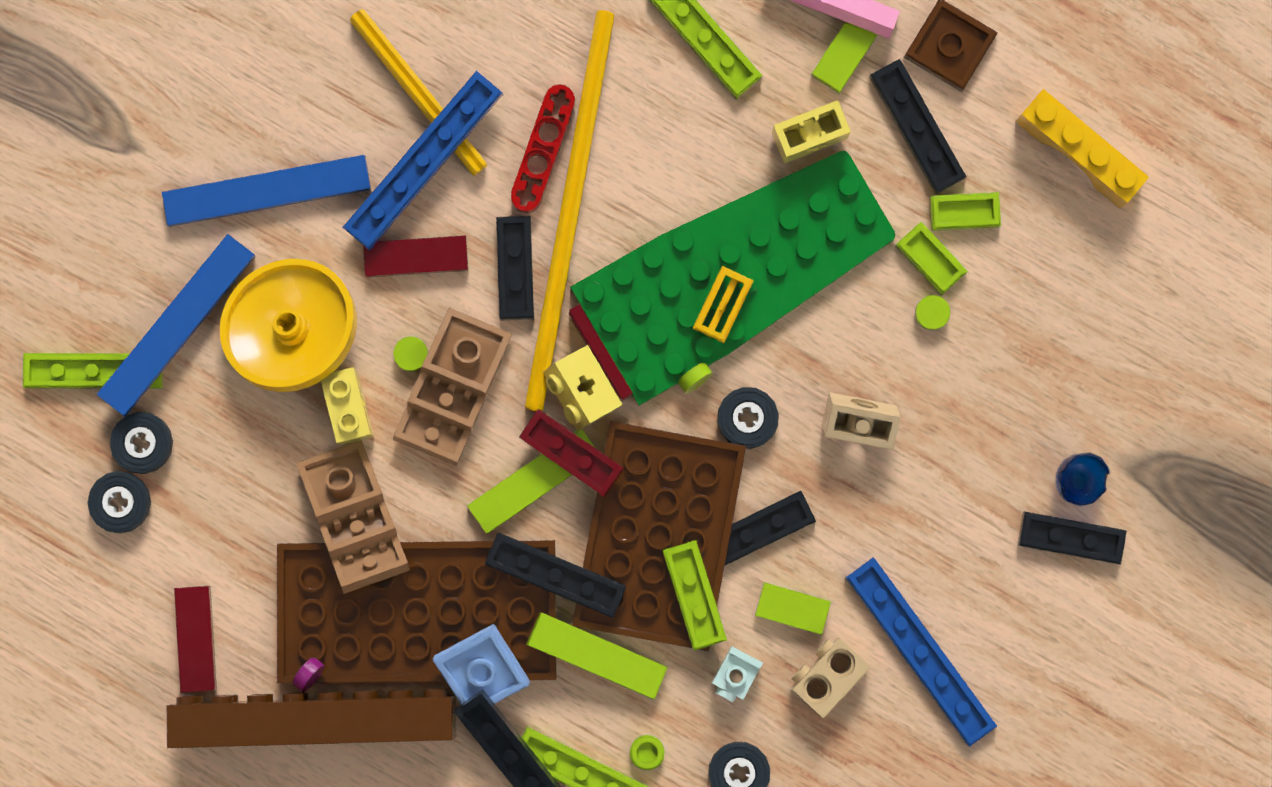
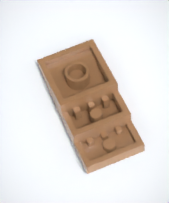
M448 308L424 360L421 373L407 401V407L393 435V440L457 466L499 369L512 333Z
M362 440L296 463L343 594L410 570Z

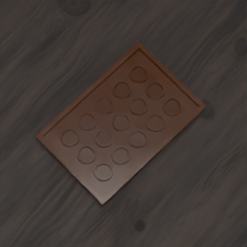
M610 421L604 455L625 469L605 497L598 492L596 494L583 568L626 586L614 618L576 603L572 626L693 648L663 550L691 541H697L717 606L746 446ZM710 646L698 650L709 651Z

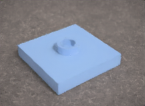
M494 624L434 655L433 662L460 704L482 689L494 703H497L529 686L530 683L529 678Z

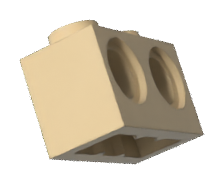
M837 638L834 642L830 639L826 640L815 652L819 657L810 668L804 664L791 678L795 684L790 689L821 718H824L871 668L840 638ZM837 653H844L849 659V666L842 673H836L830 665L831 658ZM815 678L821 679L825 684V692L819 698H811L807 693V684Z

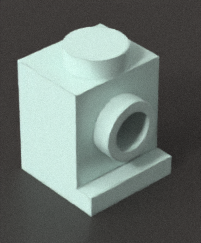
M730 646L711 682L718 686L715 693L731 702H734L736 697L743 700L763 663ZM738 669L742 672L743 677L740 682H731L729 674L732 670Z

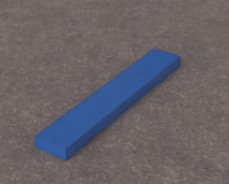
M476 70L342 228L370 251L503 96V92Z
M365 155L164 191L162 192L167 225L173 227L372 189Z
M227 234L96 395L126 417L253 261L255 254Z
M874 557L845 577L969 747L997 727L996 723Z

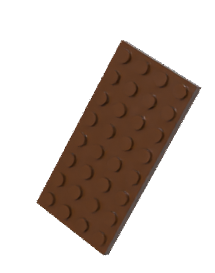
M555 540L521 541L556 556ZM494 541L400 542L410 568L409 571L343 594L325 543L277 544V683H292L300 668L311 658H316L325 665L322 674L315 683L446 681L433 662L434 655L493 624L498 629L529 680H557V658L526 645L540 612L556 618V594L485 565Z

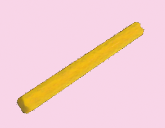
M360 9L350 17L351 24L429 122L432 123L443 110L442 106L367 12ZM467 138L454 152L474 176L481 173L487 167L486 161Z

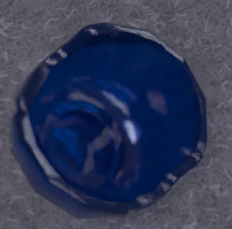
M1093 453L1072 454L1061 462L1056 472L1055 483L1059 496L1065 502L1076 506L1093 504L1107 491L1106 481L1107 476L1110 474V469L1102 457Z

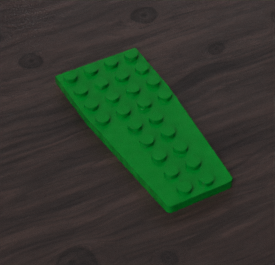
M839 151L654 238L570 286L633 392V397L638 406H641L677 385L679 379L695 366L701 363H706L707 366H710L744 345L890 244L895 238V231L849 153ZM722 266L753 280L724 344L693 330V326ZM725 276L702 325L709 327L732 278ZM737 283L715 331L722 332L744 284Z

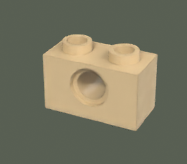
M829 392L822 428L825 437L893 450L901 416L896 405Z

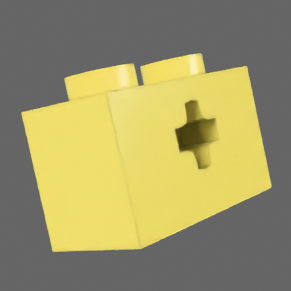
M837 100L775 124L771 133L785 164L847 140L851 131Z
M588 345L557 361L543 371L547 387L558 397L563 406V412L567 421L575 426L577 432L623 405ZM578 387L582 389L581 393L578 391Z
M351 367L332 372L321 381L336 443L342 446L374 437L358 371Z

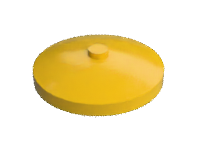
M284 259L271 262L245 277L229 296L220 320L221 346L231 366L242 378L252 385L274 392H291L305 389L328 377L338 368L349 353L357 329L356 306L350 291L342 280L324 265L306 259Z

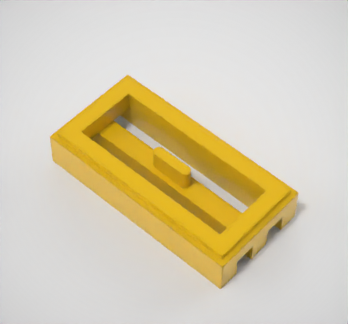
M722 266L693 326V330L724 344L753 280ZM725 276L732 278L709 327L702 325ZM740 282L744 286L722 332L719 333L715 329L737 283Z

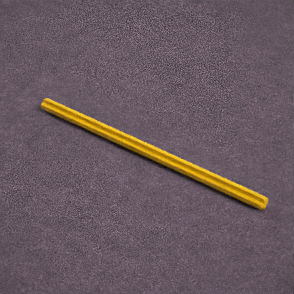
M598 10L596 12L526 396L525 408L534 412L538 409L541 411L544 409L547 384L543 371L552 365L614 23V13L606 10Z

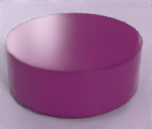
M316 658L309 659L295 675L292 681L293 686L302 693L306 692L320 677L325 665Z

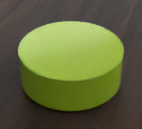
M937 295L924 297L915 308L916 321L926 330L933 331L942 328L950 318V307L947 301Z
M413 336L404 337L399 340L393 351L394 360L397 365L409 372L420 370L428 354V348L425 343Z
M701 363L685 373L679 379L678 384L685 394H688L709 380L713 372L706 363Z
M653 735L639 736L630 747V758L633 764L642 770L655 769L664 759V746Z

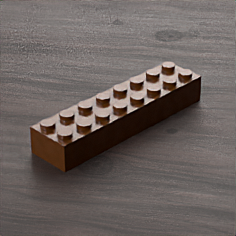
M447 689L424 690V696H413V690L389 691V697H378V691L353 692V698H343V692L318 693V699H308V693L282 694V700H273V694L247 695V701H238L237 694L212 696V702H203V695L176 697L175 704L166 705L167 748L449 741L457 737L456 715L454 713L456 696L448 695Z

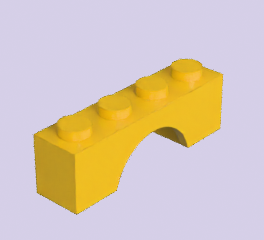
M1045 89L1041 90L1015 121L1041 144L1053 147L1072 160L1088 176L1093 187L1119 209L1132 199L1149 178L1147 174Z

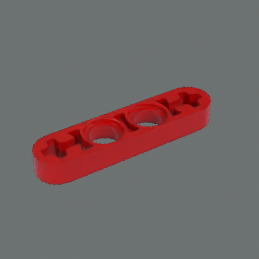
M558 84L549 88L539 110L511 190L512 204L521 213H531L537 210L546 191L575 108L574 93L566 85ZM560 93H564L565 100L569 102L568 106L562 105L558 113L559 118H565L563 122L554 117L544 116L545 112L553 114L555 104L550 99L552 96L558 97ZM545 124H553L559 131L558 137L552 142H545L539 137V130ZM534 156H542L547 161V168L541 174H534L528 169V162ZM523 175L532 181H542L540 187L535 183L533 184L531 193L536 199L534 202L528 201L526 206L521 205V198L517 196L518 192L524 193L528 185V181H522Z

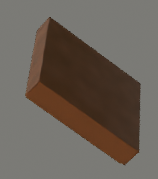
M938 0L904 58L963 92L998 32L948 2Z

